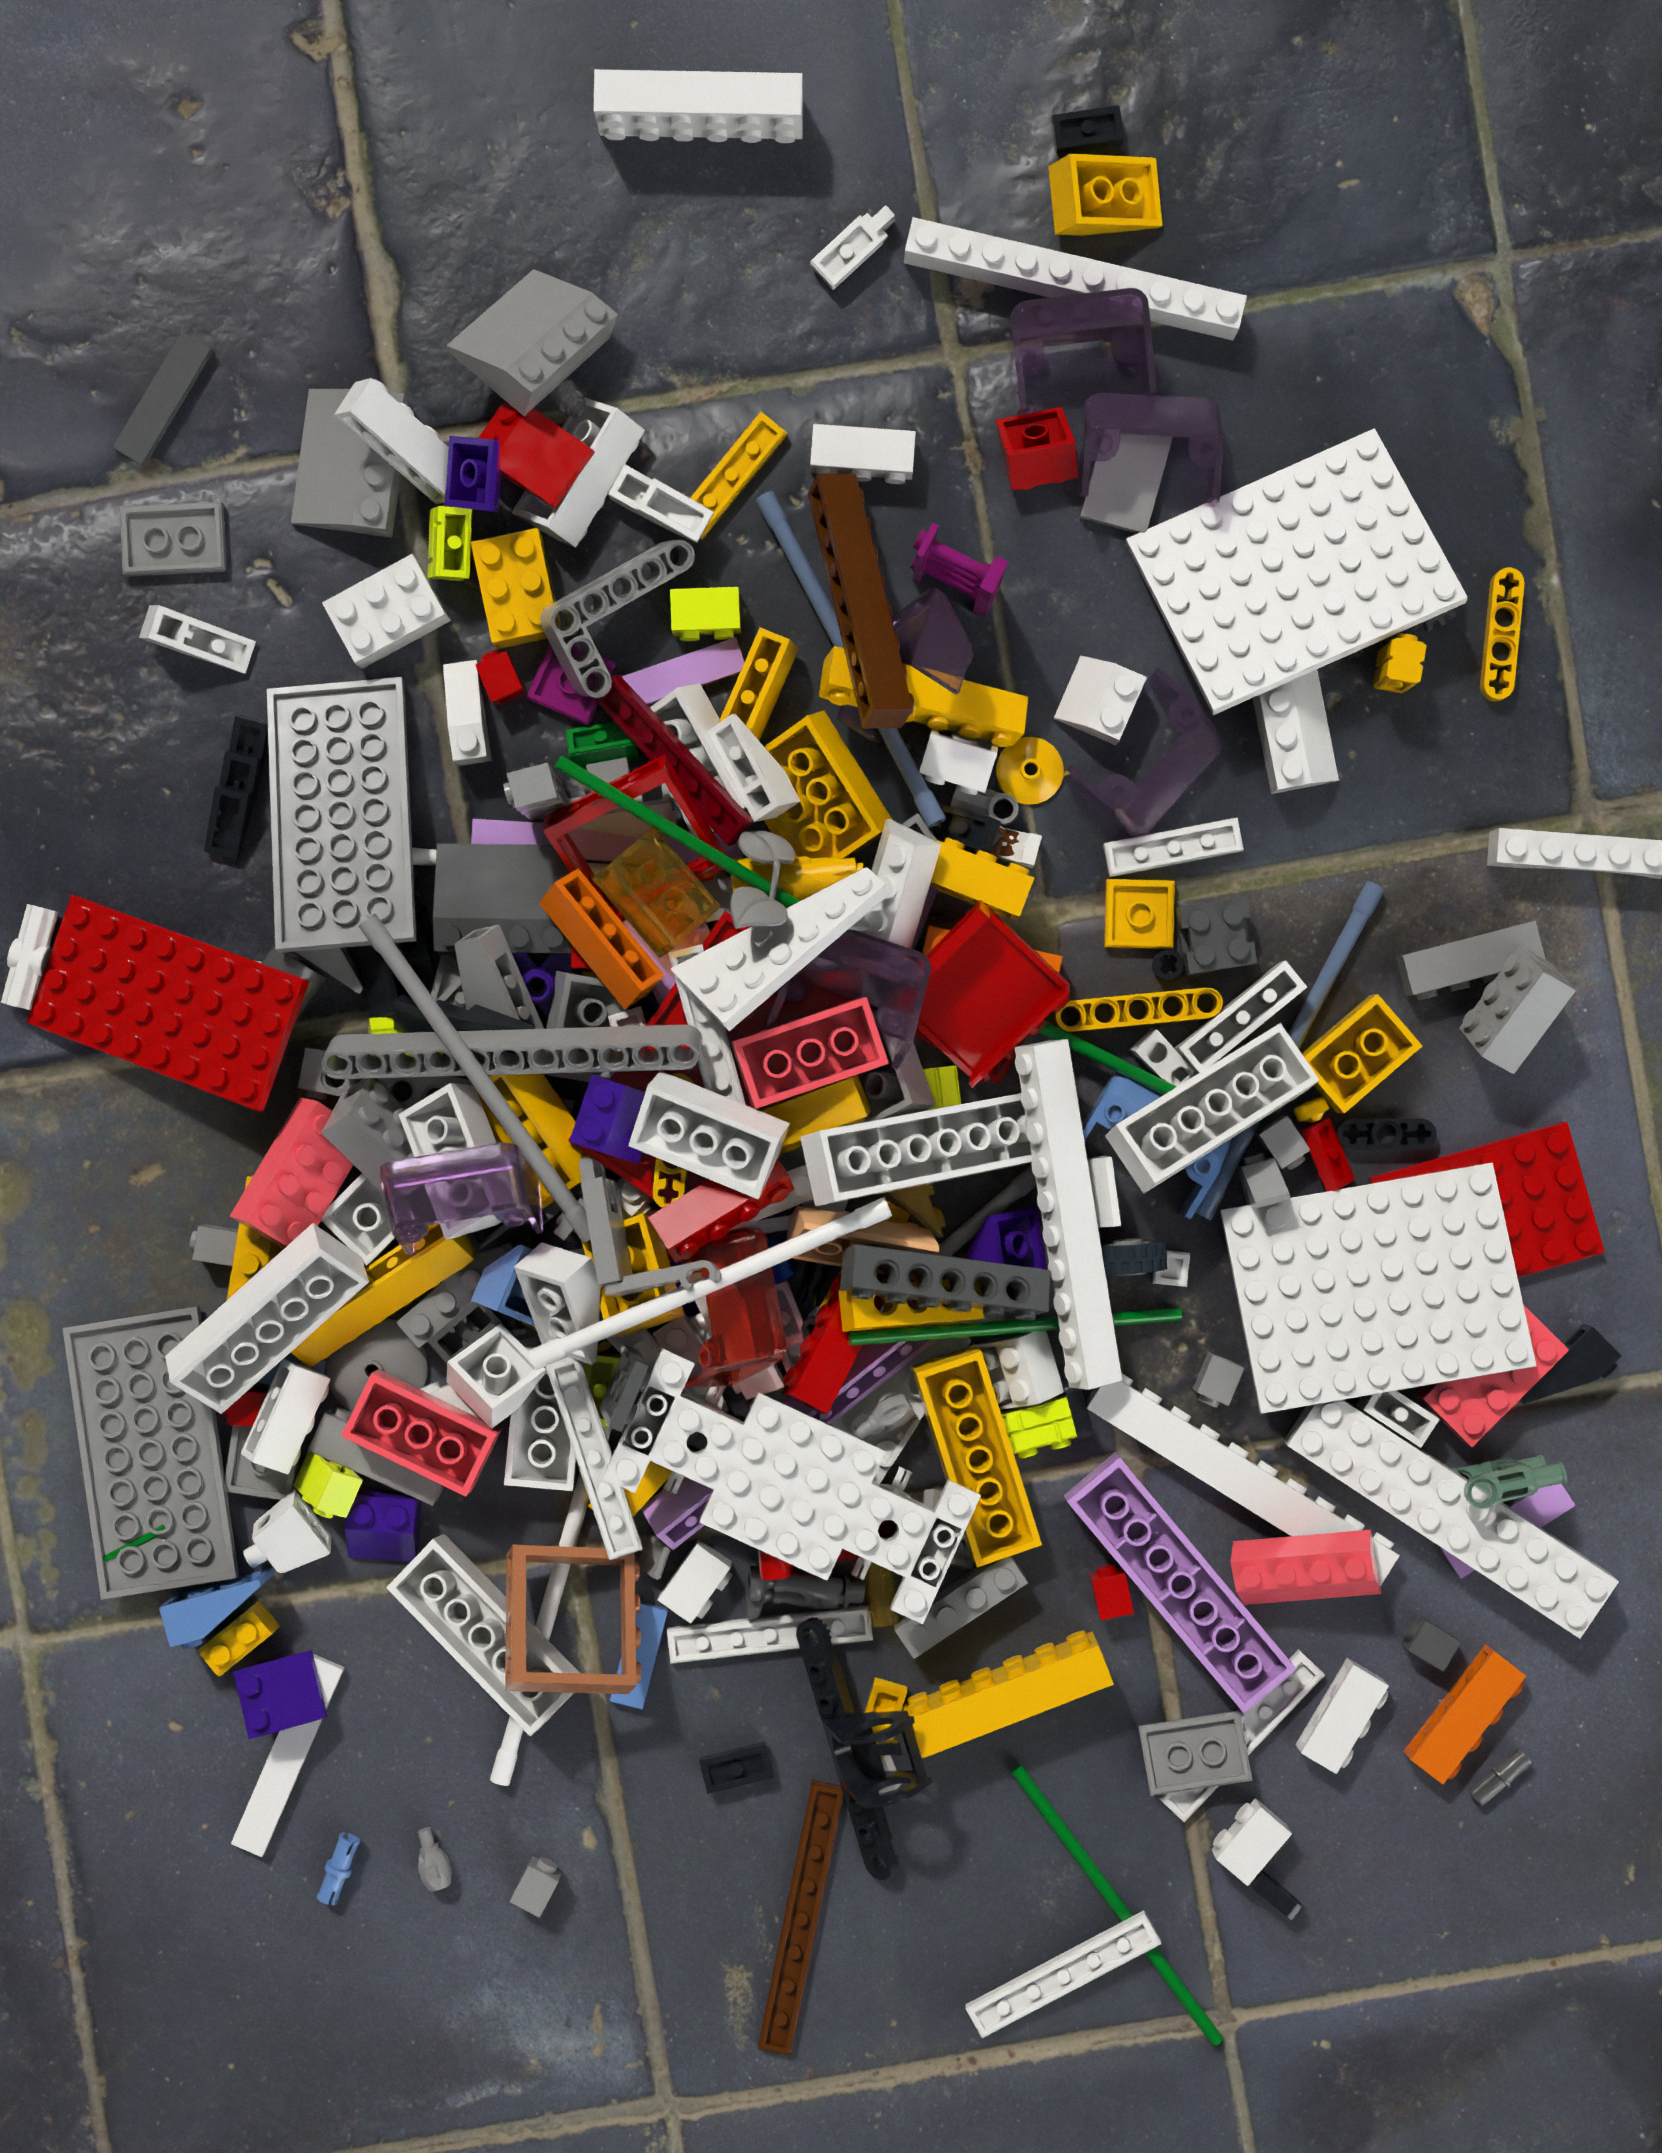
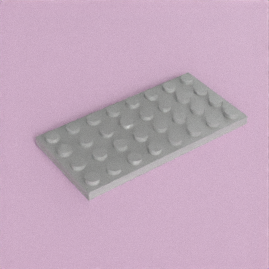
M395 677L267 689L275 950L278 953L371 945L358 925L375 913L393 937L394 943L416 941L405 684L403 678Z
M200 1306L62 1328L101 1600L239 1577L216 1412L211 1407L170 1383L165 1358L171 1350L202 1323ZM161 1525H164L165 1529L161 1531L155 1529ZM148 1532L158 1535L162 1534L139 1547L127 1546L121 1549L113 1559L107 1562L104 1561L103 1557L108 1553Z

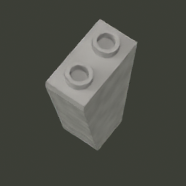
M500 924L473 930L454 944L467 1010L477 1004L535 1026V1029H544ZM474 1051L475 1054L482 1055L481 1053Z

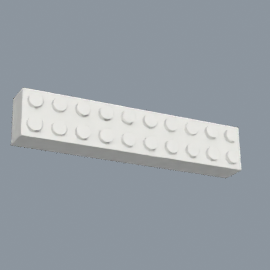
M1346 1399L1306 1406L1284 1439L1288 1447L1579 1639L1583 1636L1619 1583L1611 1573L1503 1502L1495 1503L1491 1507L1483 1509L1471 1505L1464 1496V1487L1468 1479ZM1477 1485L1473 1486L1472 1497L1475 1501L1482 1502L1488 1498L1489 1493Z

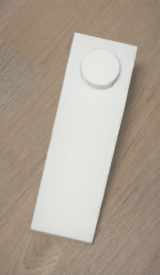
M149 605L139 638L243 674L246 673L256 641L160 605Z
M477 660L443 665L452 759L458 766L492 761L480 675L475 666L478 663Z
M731 714L708 730L754 822L776 818L801 802L784 769L736 714Z

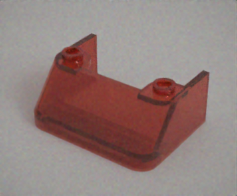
M760 1227L731 1229L723 1238L710 1241L699 1248V1251L694 1256L688 1259H681L680 1261L682 1264L706 1260L714 1263L720 1270L767 1250L766 1236ZM667 1251L669 1261H674L669 1252ZM772 1267L705 1295L713 1337L706 1340L699 1351V1362L703 1372L688 1379L685 1388L732 1386L780 1362L784 1358L786 1338ZM702 1269L693 1272H701L702 1277L709 1275L708 1269Z

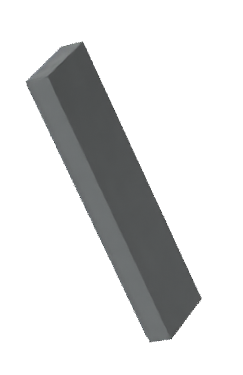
M181 331L112 448L145 467L214 351Z

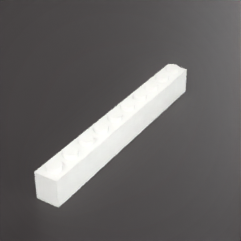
M914 217L912 218L904 255L905 264L1229 340H1234L1239 330L1247 298L1246 295Z
M1068 1039L1049 1040L1015 1047V1067L1020 1078L1021 1103L1025 1109L1027 1122L1026 1135L1030 1142L1033 1159L1031 1166L1038 1190L1037 1204L1041 1210L1044 1228L1042 1235L1047 1247L1048 1270H1051L1050 1277L1052 1278L1055 1296L1053 1304L1058 1315L1059 1340L1063 1347L1065 1359L1064 1372L1069 1387L1090 1390L1122 1381L1069 1042Z
M1122 1372V1381L1094 1388L1086 1400L1088 1410L1290 1536L1359 1531L1365 1527L1363 1523L1349 1514L1343 1519L1333 1513L1336 1507L1322 1497L1318 1496L1316 1501L1304 1495L1307 1488L1293 1479L1289 1478L1287 1483L1276 1477L1278 1470L1266 1462L1260 1460L1258 1465L1248 1460L1249 1452L1237 1444L1231 1442L1229 1447L1218 1441L1220 1434L1205 1424H1202L1200 1429L1189 1423L1191 1416L1176 1406L1170 1411L1160 1405L1163 1398L1149 1389L1145 1388L1142 1393L1131 1386L1134 1380ZM1376 1532L1372 1539L1381 1586L1400 1555L1391 1549L1394 1545L1392 1541Z

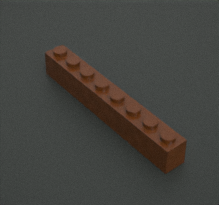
M818 473L808 492V498L862 729L902 728L914 710V697L909 693L906 682L907 669L906 665L902 663L899 653L900 641L898 634L894 632L892 624V607L890 604H887L885 578L880 574L878 566V549L873 545L870 534L871 521L869 517H866L864 509V492L859 488L856 474Z

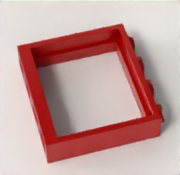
M665 754L608 783L633 799L665 783L700 840L726 855L723 847ZM593 791L546 815L544 818L543 832L569 872L571 873L579 868L621 922L634 917L635 914L645 909L649 910L662 904L665 899L675 894L678 896L689 892L695 884L705 879L708 881L715 879V874L723 871L720 867L700 856L612 901L568 832L619 806Z

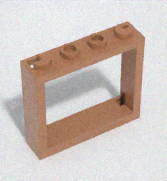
M515 1544L511 1546L506 1554L505 1691L629 1694L636 1687L637 1683H640L642 1669L641 1663L636 1662V1649L640 1647L641 1631L640 1628H636L635 1615H638L640 1611V1596L635 1594V1581L637 1582L639 1579L640 1565L639 1561L634 1560V1553L609 1560L606 1548ZM526 1562L620 1566L622 1674L526 1672Z

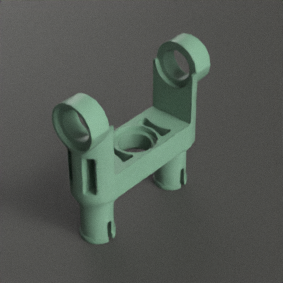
M1543 1455L1517 1461L1503 1458L1466 1467L1451 1468L1455 1472L1463 1473L1467 1477L1468 1481L1464 1487V1496L1471 1505L1480 1509L1491 1507L1495 1503L1534 1495L1538 1488L1567 1483V1473L1563 1463L1559 1461L1546 1465ZM1474 1485L1489 1493L1486 1500L1477 1502L1473 1499L1472 1488Z

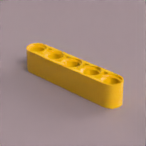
M1213 988L1069 1001L1064 1008L1072 1007L1078 1012L1077 1023L1074 1026L1065 1025L1061 1020L1063 1009L1058 1013L1054 1012L1053 1020L1057 1027L1067 1032L1199 1020L1215 1017L1220 1013L1223 1000L1220 993ZM1202 994H1207L1213 999V1008L1208 1013L1200 1011L1197 1006V1000ZM1168 997H1173L1179 1002L1180 1009L1175 1016H1169L1164 1012L1163 1003ZM1134 1000L1141 1001L1146 1007V1014L1140 1020L1132 1018L1129 1013V1006ZM1099 1004H1106L1112 1010V1017L1107 1023H1101L1095 1017V1009Z

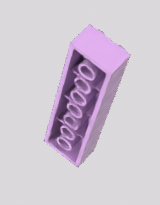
M1116 1452L1064 1494L1068 1504L1243 1713L1297 1670Z

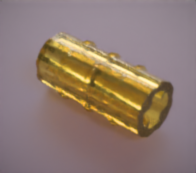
M871 1562L865 1575L864 1583L872 1626L884 1627L897 1624L902 1620L901 1614L890 1609L896 1595L897 1586L894 1582L893 1572Z

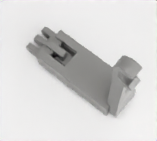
M587 1156L580 1159L581 1187L598 1285L604 1286L605 1295L622 1297L680 1282L685 1289L690 1290L693 1285L690 1280L691 1274L702 1269H708L711 1281L719 1282L720 1271L718 1267L706 1260L632 1274L617 1182L606 1179L604 1165L596 1159Z

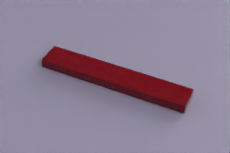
M613 676L609 692L595 701L650 761L665 754L709 826L728 846L734 845L739 840L740 835L747 830L754 820L622 676Z

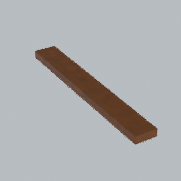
M814 1779L811 1781L757 2049L791 2056L844 1797L841 1785Z

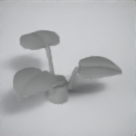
M745 831L738 840L740 850L754 861L772 863L773 875L769 898L763 891L753 887H740L733 892L730 910L734 927L738 929L746 926L782 925L786 922L788 914L786 908L781 903L775 901L780 863H792L795 858L794 849L787 840L767 831ZM863 916L849 930L868 932L869 924Z

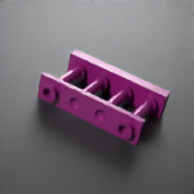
M932 523L928 532L922 529L913 546V549L918 551L910 567L914 571L913 581L919 584L924 573L931 575L971 596V601L975 602L973 613L985 618L1000 590L1008 561L995 556L992 564L985 562L983 565L937 541L939 525Z

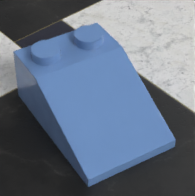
M274 1567L182 1592L170 1598L159 1607L169 1646L181 1645L184 1650L202 1644L203 1639L211 1636L210 1632L275 1574Z

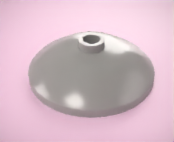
M386 1318L383 1322L376 1324L326 1359V1376L330 1378L329 1387L338 1402L347 1410L353 1412L370 1377L367 1371L369 1364L376 1365L379 1370L418 1389L425 1386L428 1376V1358L425 1348L422 1346L418 1349L396 1323L397 1320Z

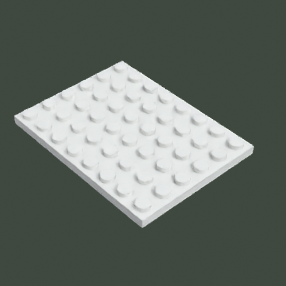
M1375 428L1147 529V532H1140L1126 539V545L1213 715L1463 605L1467 601L1465 591Z
M1493 1162L1336 1191L1298 1196L1260 1208L1247 1205L1220 1211L1260 1414L1536 1366Z

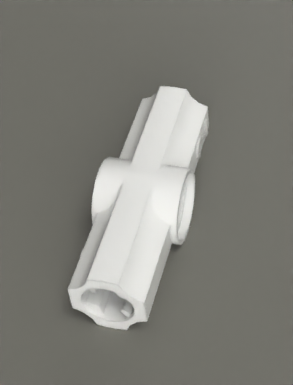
M27 904L19 936L12 942L9 949L7 964L10 970L1 1003L27 1010L32 1009L41 976H43L52 950L49 946L58 916L57 911Z

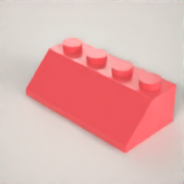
M1371 1530L1233 1541L1230 1561L1236 1593L1244 1605L1381 1594Z

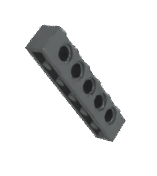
M855 1244L843 1249L840 1291L852 1292V1298L870 1300L873 1299V1295L884 1296L885 1302L893 1304H905L906 1299L918 1301V1306L925 1308H938L939 1304L950 1305V1310L956 1312H971V1308L983 1309V1314L988 1316H1003L1004 1312L1015 1313V1319L1035 1320L1036 1315L1048 1312L1051 1270ZM877 1267L885 1273L884 1284L879 1282L876 1277ZM910 1271L917 1276V1288L913 1287L909 1282ZM943 1276L950 1282L949 1292L942 1286ZM975 1280L982 1286L981 1296L974 1289ZM1007 1285H1010L1014 1290L1013 1300L1007 1295Z

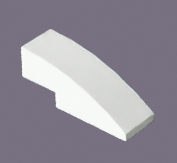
M626 464L608 493L610 500L696 543L714 514L713 511L655 478L653 480Z

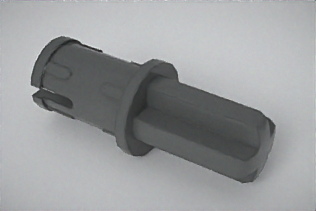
M1517 1747L1496 1767L1494 1765L1491 1766L1492 1771L1470 1789V1795L1479 1805H1485L1506 1786L1510 1788V1783L1523 1771L1531 1767L1533 1763Z

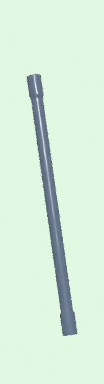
M769 491L762 494L756 499L761 513L768 526L776 535L834 646L844 648L836 613L788 524L787 516L775 493ZM877 728L914 797V803L927 827L932 828L946 820V817L933 792L929 790L921 773H919V769L897 728Z
M1366 881L1345 927L1288 1033L1298 1049H1300L1365 923L1372 916L1385 891L1384 888L1373 882ZM1262 1120L1233 1137L1219 1174L1197 1208L1196 1214L1210 1221L1212 1220L1225 1195V1189Z

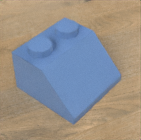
M519 1244L484 1268L471 1301L535 1327L514 1266L526 1257L532 1249Z

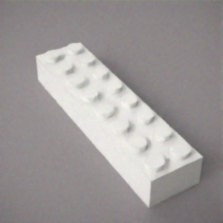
M1021 1093L826 1129L800 1137L815 1207L1032 1163L1033 1160L1030 1142L1026 1135L1027 1122L1025 1109L1021 1103Z

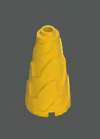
M795 857L794 861L790 864L780 863L777 886L802 901L864 868L863 862L856 863L855 858ZM750 858L733 859L766 880L772 881V863H760ZM731 875L733 892L740 887H751Z

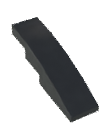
M241 714L236 715L234 718L230 747L224 754L220 783L215 786L204 848L205 852L236 860L239 858L268 744V721Z
M401 995L394 1000V1030L402 1033L435 1032L412 998ZM442 1000L436 1001L456 1031L535 1029V1026L477 1004L467 1010ZM507 1050L508 1052H510V1053H512V1054H517L516 1052H514V1051H512V1050Z

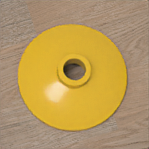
M1023 737L1012 747H1005L996 764V778L1003 793L1013 796L1017 803L1025 805L1039 804L1051 798L1059 789L1064 774L1063 762L1058 751L1049 742L1037 737ZM1026 764H1034L1037 767V773L1035 775L1026 774L1024 771Z

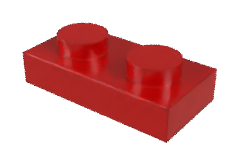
M1329 1117L1301 1130L1304 1141L1310 1148V1153L1318 1170V1176L1323 1182L1326 1191L1339 1190L1355 1180Z

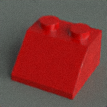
M1062 407L995 420L1005 473L1011 491L1018 489L1028 490L1038 485L1063 483L1068 479L1078 478L1076 443Z

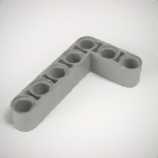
M682 540L661 542L552 603L542 611L540 616L542 629L572 688L577 694L585 697L600 698L609 692L612 683L610 674L586 627L688 570L695 558L694 550L689 543ZM673 548H676L679 554L678 562L675 565L670 560V552ZM645 563L649 565L651 575L647 581L642 577L641 573ZM617 579L620 580L623 586L622 593L618 597L613 592V584ZM588 595L594 600V608L590 613L584 607V600ZM559 611L565 615L566 619L562 629H558L555 624V617ZM575 642L581 648V654L577 660H574L571 656V647ZM593 673L596 677V686L590 691L586 680L588 675Z

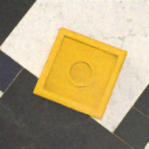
M1106 879L1104 948L1173 949L1175 881Z

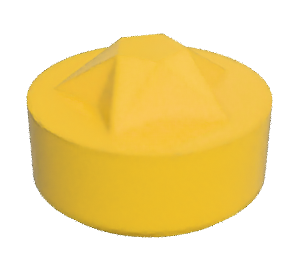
M1321 1096L1295 1107L1293 1112L1298 1122L1314 1123L1322 1118L1324 1112L1329 1109L1325 1097Z

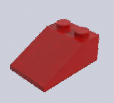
M507 401L502 403L478 437L481 439L499 440L501 477L554 508L557 507L595 453L589 446L535 409H532L523 416Z

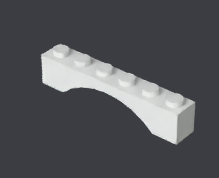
M1498 828L1489 832L1487 866L1600 871L1662 879V840Z

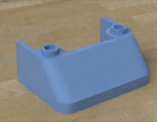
M1114 1071L1082 1122L1084 1142L1096 1122L1108 1129H1112L1116 1124L1163 1095ZM1232 1138L1185 1167L1188 1177L1196 1182L1178 1214L1188 1219L1193 1217L1219 1174Z

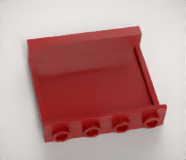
M980 900L886 993L883 1005L892 1013L898 1010L970 1077L969 1085L973 1088L980 1080L983 1083L988 1081L997 1071L996 1065L1004 1057L1007 1060L1012 1058L1016 1054L1015 1047L1021 1046L1019 1042L1028 1034L1031 1037L1037 1034L1045 1025L1046 1021L1043 1019L1052 1011L1058 1013L1065 1007L1070 1000L1068 997L1070 994V983Z

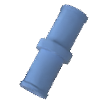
M346 1832L339 1834L332 1858L327 1860L324 1867L326 1874L316 1897L326 1905L329 1904L330 1898L332 1899L331 1905L338 1903L345 1879L349 1878L352 1873L351 1863L360 1844L359 1837L354 1834L348 1833L347 1839L345 1838Z

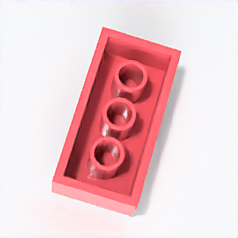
M860 997L730 1041L751 1105L755 1109L889 1064L867 997Z
M301 1097L298 1099L230 1214L231 1218L282 1249H285L312 1223L316 1226L319 1225L353 1166L321 1134L332 1110L315 1100Z
M1525 1305L1524 1310L1536 1361L1535 1367L1422 1386L1415 1393L1462 1442L1471 1447L1569 1351Z
M378 1369L371 1373L341 1436L467 1497L472 1492L502 1429L497 1426L491 1429L482 1419Z

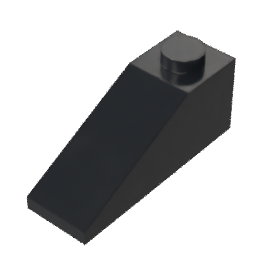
M1583 1324L1563 1343L1569 1351L1519 1402L1526 1404L1596 1381L1600 1377L1606 1378L1617 1368L1618 1364L1616 1361L1622 1355L1594 1327Z

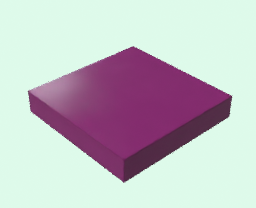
M549 644L526 698L589 726L599 705L595 701L597 698L581 696L574 691L552 646ZM573 644L571 656L574 660H577L581 654V648ZM601 657L611 677L616 663ZM593 673L588 675L586 680L590 691L596 686V677Z

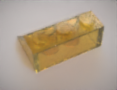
M654 827L592 878L659 958L678 946L721 908V905Z

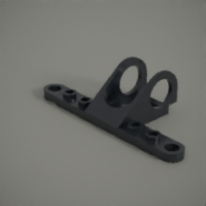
M811 1617L798 1625L796 1630L797 1641L865 1867L874 1878L885 1880L898 1870L897 1865H899V1861L896 1860L898 1856L895 1855L892 1847V1835L883 1807L913 1797L933 1781L931 1775L927 1776L919 1751L912 1724L915 1723L914 1717L909 1716L908 1711L855 1713L838 1654L834 1652L831 1643L832 1637L829 1635L831 1631L830 1629L827 1630L826 1627L828 1625L823 1624V1620ZM809 1629L813 1630L817 1635V1643L815 1640L812 1641V1637H809L811 1636V1634H808L810 1632ZM892 1724L888 1728L873 1734L872 1727ZM902 1733L912 1770L885 1771L880 1756H898L903 1754L898 1740H888ZM909 1784L904 1789L892 1794L880 1796L878 1792L892 1785ZM877 1855L883 1859L886 1867L883 1868V1865L879 1866L880 1862L877 1863L878 1858H875Z

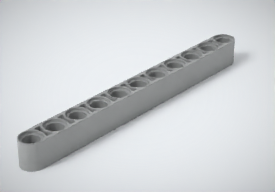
M692 1025L457 1031L487 1075L685 1070L692 1068L698 1062L703 1039L701 1032ZM436 1032L338 1035L332 1038L321 1060L323 1071L327 1076L334 1079L466 1076ZM680 1045H686L691 1049H683ZM644 1046H651L656 1050H649ZM610 1047H616L621 1051H614ZM575 1048H581V1049L585 1050L586 1052H580V1051L576 1050ZM541 1049H546V1050L550 1051L551 1053H546V1052L542 1051ZM507 1050H512V1051L516 1052L517 1054H512V1053L508 1052ZM473 1051H477L482 1055L475 1054ZM439 1052H443L447 1054V1056L439 1054Z

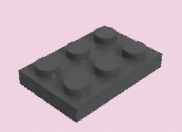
M628 1345L624 1347L599 1408L608 1427L622 1432L625 1424L630 1425L638 1407V1405L634 1404V1401L639 1391H645L651 1377V1372L647 1371L649 1365L638 1349Z

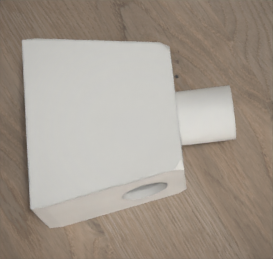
M294 1489L254 1523L252 1534L254 1545L245 1549L243 1553L246 1561L252 1568L268 1560L277 1572L285 1573L331 1553L332 1536Z

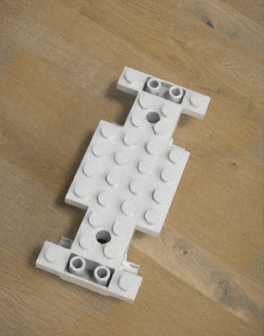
M662 1348L651 1372L647 1388L641 1393L636 1405L638 1407L635 1417L630 1425H626L603 1475V1479L635 1493L649 1462L652 1461L672 1470L663 1487L665 1490L669 1491L676 1479L671 1493L677 1494L684 1476L713 1489L699 1519V1523L824 1580H828L842 1549L859 1556L851 1572L855 1577L858 1576L864 1580L871 1562L904 1576L890 1609L923 1624L981 1495L953 1481L947 1480L935 1508L932 1509L912 1499L904 1491L913 1473L899 1466L892 1485L879 1484L873 1481L886 1453L885 1450L759 1392L745 1421L742 1422L740 1419L725 1413L717 1405L726 1388L722 1384L719 1385L715 1396H713L719 1383L712 1381L705 1400L683 1394L682 1390L695 1363ZM695 1432L704 1434L707 1439L705 1447L699 1451H693L687 1447V1438ZM885 1520H892L896 1524L894 1534L888 1538L879 1536V1525Z

